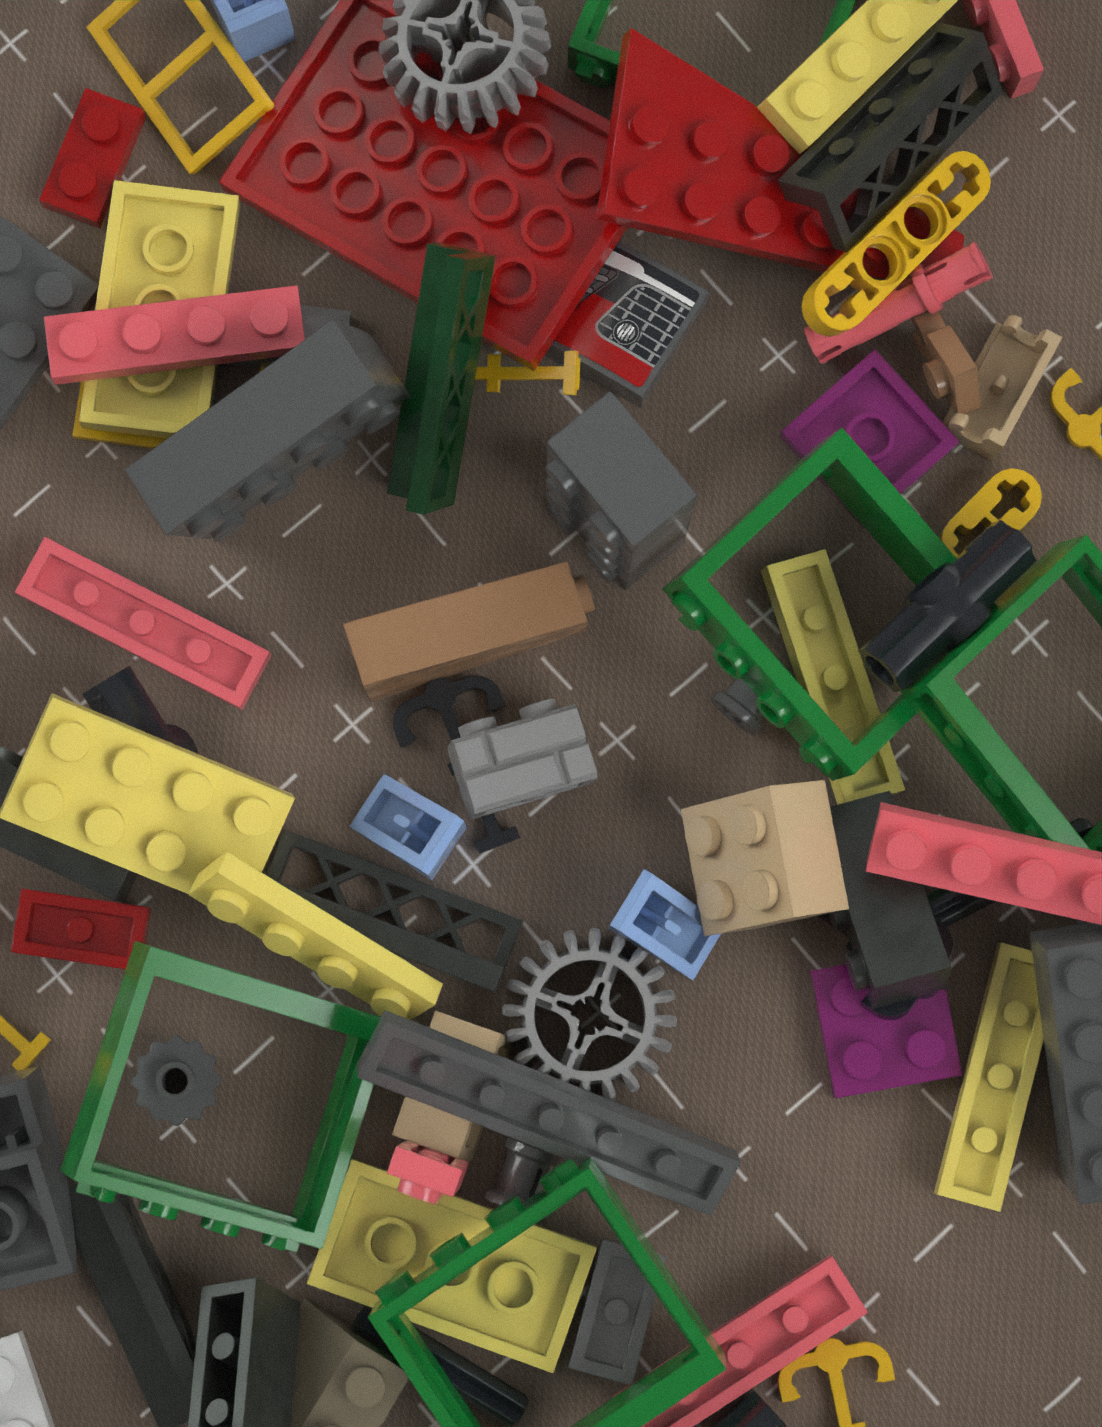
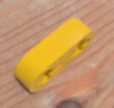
M1011 468L1002 470L994 475L947 523L939 535V539L957 557L958 554L954 548L959 540L953 533L954 531L958 530L960 533L967 535L980 522L987 528L992 523L998 521L990 512L1002 498V494L997 489L999 486L1007 491L1017 486L1025 493L1020 500V504L1025 511L1022 513L1019 509L1013 507L1000 519L1008 526L1020 531L1035 516L1041 505L1042 493L1040 485L1031 474L1024 470Z

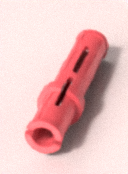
M974 241L954 254L927 267L920 263L860 324L838 336L831 337L817 334L809 326L804 328V332L814 355L818 357L821 364H824L842 352L860 345L914 316L916 317L926 311H929L932 315L942 310V303L970 288L993 279V276L983 253ZM838 312V313H836V314H834V315H832V316H830V317H834V316L840 314V312Z

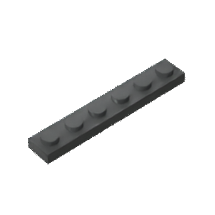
M386 1010L383 1012L357 1064V1075L360 1079L567 1160L572 1159L577 1164L581 1165L592 1157L603 1174L712 1216L741 1163L735 1149Z

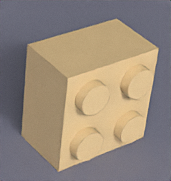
M825 780L766 786L681 809L704 936L756 929L849 909Z

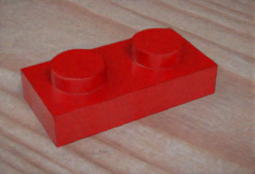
M85 88L39 198L43 208L101 229L111 204L114 180H121L145 122L146 115L144 110Z
M21 888L10 952L126 970L134 942L137 941L144 944L147 942L152 908Z

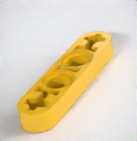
M959 151L934 164L848 252H844L808 288L803 296L801 306L803 318L808 326L817 334L831 337L838 336L860 324L985 199L990 189L991 179L984 161L973 153ZM961 172L966 178L962 186L963 191L943 203L936 195L943 192L953 182L954 174ZM908 207L919 208L928 216L931 228L930 234L926 239H917L908 233L904 224V215ZM867 248L879 249L886 255L890 269L885 280L879 281L871 278L863 268L862 258ZM850 284L858 292L850 295L840 305V314L830 317L825 311L830 302L828 297L842 291Z

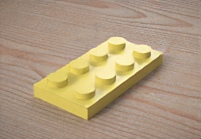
M114 180L95 310L228 294L240 210L239 196ZM218 365L85 381L79 423L85 429L169 438L213 406Z
M52 693L2 804L0 818L189 894L197 874L226 852H229L262 873L295 797L292 793Z
M352 1158L342 1184L323 1248L318 1250L307 1284L373 1308L375 1303L380 1301L375 1293L378 1288L404 1270H408L414 1278L432 1266L434 1262L429 1255L455 1235L463 1233L466 1239L470 1240L488 1228L489 1225L484 1218L494 1209L457 1195L451 1197L443 1194L436 1204L422 1201L397 1191L401 1178L387 1174L385 1169ZM534 1224L404 1313L415 1324L554 1373L597 1246Z

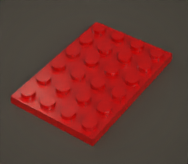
M340 0L272 101L274 108L262 116L219 180V184L226 193L238 195L239 200L417 304L427 243L439 242L496 255L482 342L530 370L535 371L628 228L596 220L610 121L535 80L538 87L536 97L518 94L517 98L521 106L518 116L508 112L505 108L498 110L499 122L496 128L490 126L486 122L485 117L475 118V126L471 134L463 130L459 118L454 120L446 132L438 128L435 115L422 123L415 117L412 110L413 105L405 108L400 105L394 94L395 87L387 84L383 74L384 65L387 63L383 62L380 56L379 42L388 39L382 30L383 18L397 17L392 6L394 1ZM419 52L417 67L427 76L442 82L444 73L440 66L441 63L432 61L430 54Z

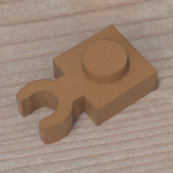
M929 311L910 318L918 333L912 335L913 342L920 354L929 361L923 364V371L933 395L937 399L945 396L955 413L967 415L981 409L977 366L951 326L945 327L939 312L931 315Z

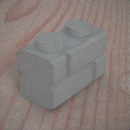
M548 699L521 708L519 713L522 720L497 726L495 717H487L458 727L461 738L452 740L447 749L456 780L459 784L466 813L470 820L586 786L598 778L589 744L586 742V735L575 704L558 709L556 700Z

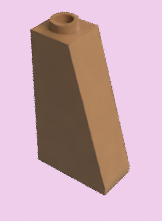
M566 561L345 623L343 626L362 684L371 702L428 684L431 680L437 678H446L587 631L588 623L585 614L595 611V606L584 575L573 578Z

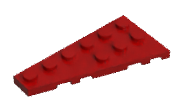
M630 28L622 38L596 220L819 272H825L844 253V251L833 248L818 209L785 200L778 183V179L815 142L799 154L760 112L756 105L633 28ZM856 188L840 205L846 221L855 212L860 188ZM908 207L904 215V224L908 233L914 238L926 239L930 234L931 228L928 216L919 208ZM954 229L921 264L927 267L962 249L965 235ZM867 248L863 253V268L871 278L879 281L885 280L890 269L886 255L879 249Z

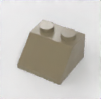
M306 1297L300 1306L291 1427H380L408 1382V1376L394 1356L355 1333L351 1329V1325Z

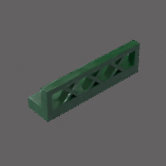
M439 242L427 243L404 385L411 397L401 403L387 494L407 499L406 511L424 515L454 505L496 255Z

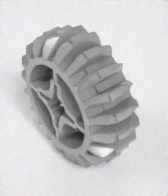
M394 0L392 6L397 17L383 18L382 30L388 39L379 42L380 56L383 62L387 63L383 69L387 84L395 87L394 94L400 105L404 106V108L413 105V113L422 123L435 115L438 128L446 132L454 120L459 118L463 130L471 134L475 126V118L485 117L486 122L496 128L499 122L497 111L505 108L508 112L518 116L521 106L517 95L536 97L538 87L533 77L547 75L548 63L546 57L542 54L550 51L551 40L549 33L544 30L547 20L543 9L539 8V6H534L535 0ZM488 13L501 18L514 30L513 42L502 40L498 32L489 30L486 22ZM419 52L430 54L432 61L441 63L440 66L444 73L442 82L427 76L417 67Z
M598 928L590 929L588 948L580 949L577 947V938L574 931H565L563 939L567 952L557 955L554 946L549 940H544L540 943V949L549 962L542 968L529 957H524L520 962L522 968L534 976L529 986L519 980H509L507 988L514 993L525 995L522 1006L514 1004L503 1005L502 1014L508 1017L522 1016L523 1028L506 1031L504 1033L506 1035L505 1040L507 1042H515L526 1038L529 1048L519 1052L514 1057L515 1062L524 1065L535 1056L542 1064L537 1071L547 1075L549 1072H552L559 1077V1080L567 1083L569 1081L580 1083L579 1088L591 1092L590 1084L601 1083L603 1097L614 1101L616 1099V1092L611 1082L612 1080L622 1077L629 1091L635 1092L640 1088L636 1077L631 1073V1069L639 1064L645 1072L651 1075H655L658 1072V1065L645 1056L650 1046L660 1052H670L672 1044L666 1039L655 1037L654 1035L656 1026L675 1027L677 1025V1018L673 1015H657L656 1004L668 1003L675 999L673 990L653 993L650 983L659 980L665 974L662 966H656L643 975L636 966L646 958L648 951L639 947L634 951L629 960L619 954L625 945L626 938L619 933L613 938L610 951L599 948L601 932ZM580 962L600 963L592 984L581 995H564L543 987L555 973L569 965ZM617 971H620L631 981L639 994L643 1008L642 1026L620 1017L610 1006L609 995ZM599 983H602L604 988L599 998V1001H601L599 1012L607 1016L608 1021L620 1025L621 1030L618 1031L605 1026L599 1032L593 1026L594 1035H585L580 1048L576 1049L575 1043L580 1033L577 1030L579 1019L570 1015L571 1011L557 1006L556 1003L561 1001L573 1006L580 1000L585 1006V998H593ZM536 1005L560 1015L569 1025V1041L561 1062L557 1061L547 1052L538 1037L535 1026ZM599 1036H613L635 1045L626 1057L608 1068L596 1071L579 1070L587 1048Z

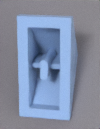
M211 0L228 40L244 62L296 40L285 0Z
M383 774L349 826L431 881L467 828L464 820L386 774Z
M645 869L608 928L613 933H619L624 936L628 942L636 947H642L647 950L648 954L691 980H694L721 935L704 936L698 906Z

